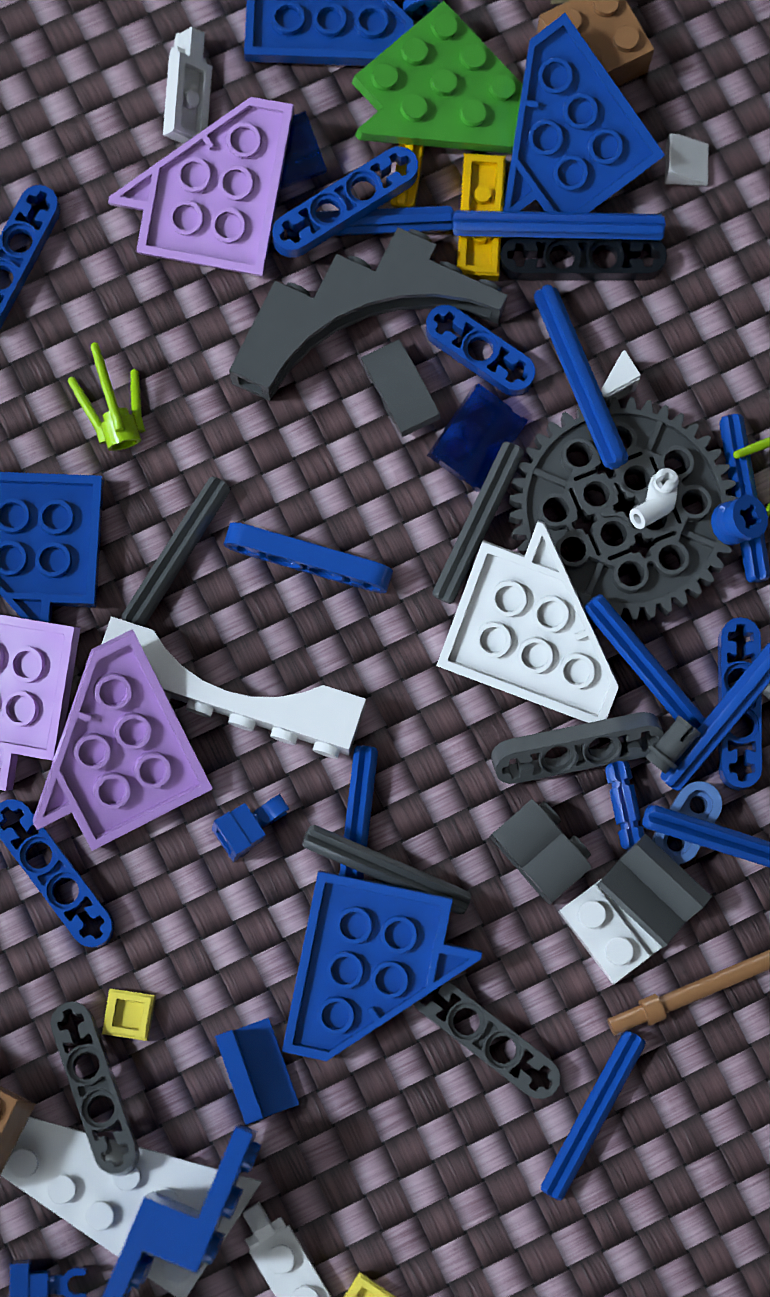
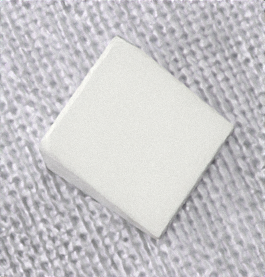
M669 134L666 142L665 184L707 186L709 144L679 134Z
M625 350L620 354L601 389L607 406L610 405L612 397L620 400L634 392L641 377V374Z

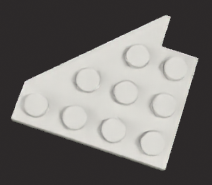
M538 520L525 555L483 540L436 666L587 723L607 719L619 684L590 620L584 611V607L545 522Z

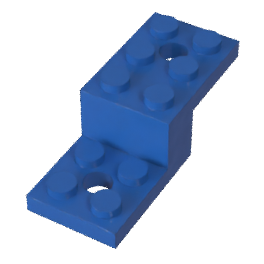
M241 1124L235 1127L201 1211L154 1191L143 1197L102 1297H130L133 1287L139 1289L141 1284L145 1283L155 1258L147 1253L194 1273H197L204 1263L212 1265L225 1237L224 1233L217 1231L223 1217L230 1219L233 1216L243 1192L242 1188L236 1186L241 1171L249 1173L252 1170L260 1151L261 1144L254 1142L258 1131Z

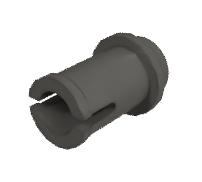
M678 715L675 722L655 746L651 744L648 746L650 752L645 757L665 774L671 768L676 770L678 767L675 765L677 760L701 733Z

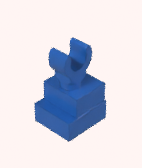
M280 794L267 801L253 813L244 803L233 811H229L214 820L212 831L232 862H235L264 840L266 834L262 828L288 814L286 811L289 810V807Z
M13 1260L10 1263L9 1297H51V1295L87 1297L86 1292L77 1293L69 1287L70 1278L76 1275H86L87 1269L77 1266L71 1268L65 1274L51 1275V1270L32 1271V1260Z

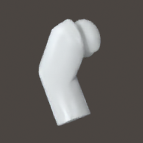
M663 468L651 477L646 502L633 508L629 513L630 520L636 528L643 529L668 515L674 509L677 499V486L679 484V477L674 470Z

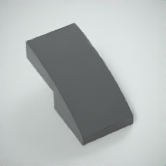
M399 339L361 357L364 370L380 394L386 412L402 437L441 419L440 413L426 385Z

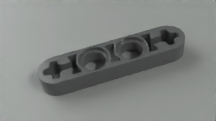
M638 712L508 739L495 746L491 753V761L499 780L508 784H517L604 766L612 762L645 757L650 752L648 746L650 744L655 746L664 735V731L659 719L654 714ZM642 732H645L644 737H641ZM619 736H623L624 742H620ZM601 737L611 739L604 748L595 750L589 748V745L595 739ZM562 746L567 748V751L561 757L547 758L545 756L554 747ZM536 753L537 760H533L531 754ZM516 758V763L510 764V760Z
M449 981L441 985L438 990L439 996L449 1002L451 994H454L460 1001L449 1009L445 1021L436 1016L443 1008L435 1002L431 1001L427 1006L423 1005L420 1001L412 1004L420 1013L526 1095L535 1099H544L557 1091L560 1084L558 1067ZM463 1008L474 1010L479 1017L478 1029L470 1035L458 1033L453 1025L455 1013ZM506 1036L514 1042L516 1048L515 1055L507 1063H498L490 1055V1044L496 1037ZM524 1050L532 1055V1058L528 1059L526 1063L533 1069L539 1070L543 1066L548 1068L549 1072L546 1078L551 1083L547 1089L539 1086L535 1091L529 1087L532 1079L523 1070H519L517 1078L509 1073L511 1069L520 1063Z
M77 1002L63 1003L52 1014L51 1030L94 1159L98 1167L110 1175H127L138 1164L140 1157L139 1146L97 1023L91 1011ZM73 1013L78 1018H84V1022L78 1025V1031L81 1039L85 1042L92 1038V1044L77 1046L74 1035L70 1031L62 1029V1026L68 1023L69 1014ZM69 1046H77L70 1052L68 1051ZM86 1054L96 1055L100 1064L99 1071L91 1079H80L75 1068L77 1061ZM108 1097L114 1103L112 1117L103 1123L93 1121L90 1115L91 1105L98 1098ZM121 1124L122 1131H114L113 1134L117 1144L121 1147H128V1152L122 1155L123 1164L118 1166L112 1160L106 1161V1155L112 1152V1147L108 1137L103 1135L98 1139L97 1133L112 1131Z

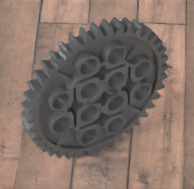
M612 397L608 409L620 437L625 439L628 444V449H626L628 461L618 469H615L610 479L605 473L598 475L597 472L602 460L578 405L576 419L567 412H564L560 419L562 428L553 422H549L546 429L549 438L539 433L535 436L534 443L538 449L527 447L524 457L528 462H520L516 469L524 478H513L511 488L519 493L510 495L509 505L518 508V510L510 513L509 522L521 525L512 530V539L525 540L518 547L517 553L526 554L538 520L545 522L583 607L593 597L601 594L620 616L622 612H626L630 624H635L639 611L643 612L648 622L652 621L655 617L656 607L666 617L672 612L671 601L682 609L688 603L686 593L697 599L702 593L699 583L709 587L714 581L710 571L720 573L724 564L719 558H727L732 551L728 545L717 539L711 526V516L714 509L719 504L734 501L737 498L726 495L735 487V481L722 480V477L729 471L730 466L729 464H715L722 451L720 449L709 452L706 450L711 440L709 435L698 440L694 437L699 426L697 423L686 429L682 427L684 414L680 413L671 421L668 419V406L666 405L659 410L658 414L652 413L653 407L650 400H647L642 410H638L633 397L629 398L625 408H620L617 398ZM574 451L581 452L587 457L589 464L583 467L573 466L567 460L566 455ZM668 459L680 461L685 468V472L678 475L679 484L677 486L675 507L668 515L661 518L663 525L661 529L650 530L647 527L638 529L632 524L630 516L626 517L623 511L615 512L618 503L623 508L630 507L633 509L646 502L651 477L660 469L665 468L664 461ZM632 474L638 475L645 482V488L638 491L630 489L625 484L624 477ZM590 490L599 491L605 497L606 503L602 506H591L586 502L583 494ZM684 498L696 499L702 506V512L700 514L688 513L683 508L681 501ZM548 506H557L564 511L566 519L557 523L551 522L544 516L543 510ZM581 517L584 523L592 522L589 536L585 534L583 529H574L578 518ZM607 529L616 530L622 536L623 543L619 546H609L602 540L601 532ZM635 541H638L640 546H652L646 558H643L640 552L629 553ZM566 545H574L582 552L583 559L578 562H568L562 557L560 549ZM666 552L672 553L678 558L680 568L676 570L664 568L659 562V555ZM625 568L634 570L639 575L640 583L636 586L623 584L619 579L618 571Z

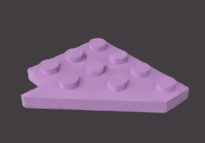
M250 97L110 195L108 203L112 206L143 211L136 252L141 255L264 277L294 105Z
M0 614V790H13L18 754L52 761L54 759L66 724L80 627Z
M133 629L91 649L33 817L34 826L38 830L72 813L90 849L93 851L213 789Z

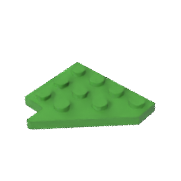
M445 1L441 2L359 71L352 80V84L378 111L357 129L355 136L358 140L512 154L522 83Z

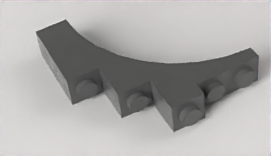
M397 227L376 271L371 270V266L358 257L348 256V258L336 254L314 298L310 297V293L300 285L290 282L284 285L274 281L229 370L231 383L271 401L287 374L311 349L343 328L372 316L398 310L434 309L439 305H451L463 313L498 324L505 310L507 294L503 293L497 284L489 280L480 279L476 281L463 275L462 270L451 263L440 262L438 264L434 262L436 244L432 243L426 234L414 229L405 231Z

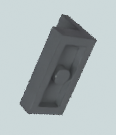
M646 834L620 857L597 884L600 889L663 948L668 945L685 922L704 908L712 898L703 887Z

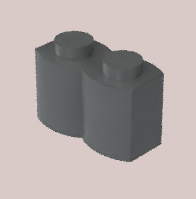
M531 799L489 837L549 905L592 868L586 860L591 856V853L576 836L573 835L568 839L560 831L557 825L561 822V819L546 802L543 801L538 805Z

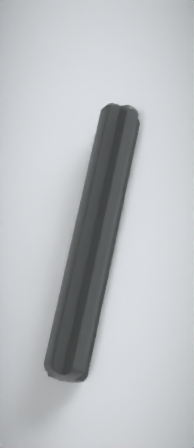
M507 441L502 444L433 589L432 595L436 599L448 604H452L455 601L523 457L524 450L520 446Z
M214 476L208 479L122 613V620L143 627L146 625L229 495L230 486L226 482Z
M311 825L305 833L302 843L304 848L389 885L453 898L451 912L464 914L470 904L471 893L322 827Z

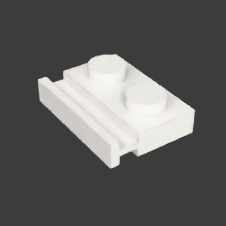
M599 880L558 912L610 982L615 984L661 949L662 946L597 886L601 881Z

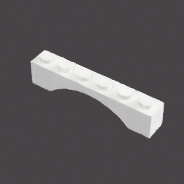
M111 616L102 644L133 629L168 701L173 698L187 703L186 710L210 718L213 712L228 716L229 724L247 731H253L255 725L271 730L270 737L283 743L295 745L297 739L314 744L313 751L326 757L338 759L339 753L350 755L366 707L365 698L325 685L303 693L280 697H253L229 692L201 680L184 668L167 651L154 630Z

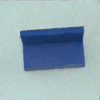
M269 1017L215 1036L246 1125L299 1105Z

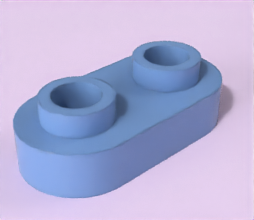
M696 781L686 785L678 793L669 809L715 823L722 810V798L718 790L711 784ZM692 798H699L704 802L705 809L703 813L698 814L691 810L690 801ZM655 831L653 841L678 865L690 861L701 847L700 845L681 840V850L672 851L667 846L668 835Z

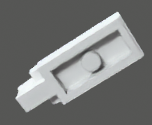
M189 27V29L176 34L168 64L163 136L182 144L208 127L212 66L208 65L206 59L203 58L205 33L194 27Z
M260 1202L252 1205L242 1213L254 1233L245 1239L250 1248L249 1253L275 1297H332L290 1225L286 1226L281 1217L271 1222Z

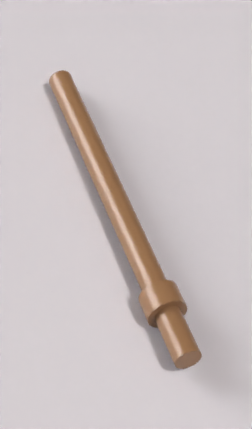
M770 950L660 997L655 993L638 1000V1006L607 1019L613 1035H618L646 1022L651 1026L665 1020L666 1014L770 970Z

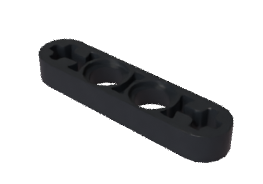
M515 237L508 240L502 247L500 267L505 276L518 281H647L660 275L666 263L667 252L659 240ZM558 249L567 250L573 256L574 262L568 268H557L550 261L549 256L551 253ZM600 249L609 250L614 254L616 263L610 268H600L593 262L592 255L594 252ZM538 250H544L542 258L543 268H537ZM623 250H629L627 268L622 267L624 260ZM515 251H522L523 257L527 258L523 267H517L515 260L510 259L513 258ZM642 251H649L650 258L655 259L651 267H645L643 260L637 259L640 258Z

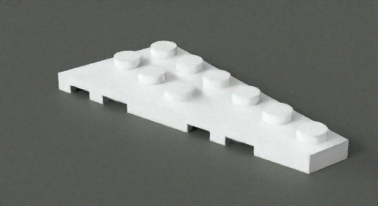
M29 1117L1 1176L119 1257L144 1196L154 1191L201 1211L218 1168L139 1147L140 1157L133 1171L123 1176L110 1175L98 1167L86 1132ZM109 1139L112 1152L106 1155V1161L112 1160L120 1166L123 1164L122 1155L128 1152V1147H121L117 1144L116 1140ZM239 1176L236 1186L243 1189L239 1203L230 1219L222 1218L217 1230L225 1234L224 1239L262 1183L261 1180ZM147 1253L155 1257L147 1277L175 1297H187L208 1265L204 1263L200 1270L194 1273Z

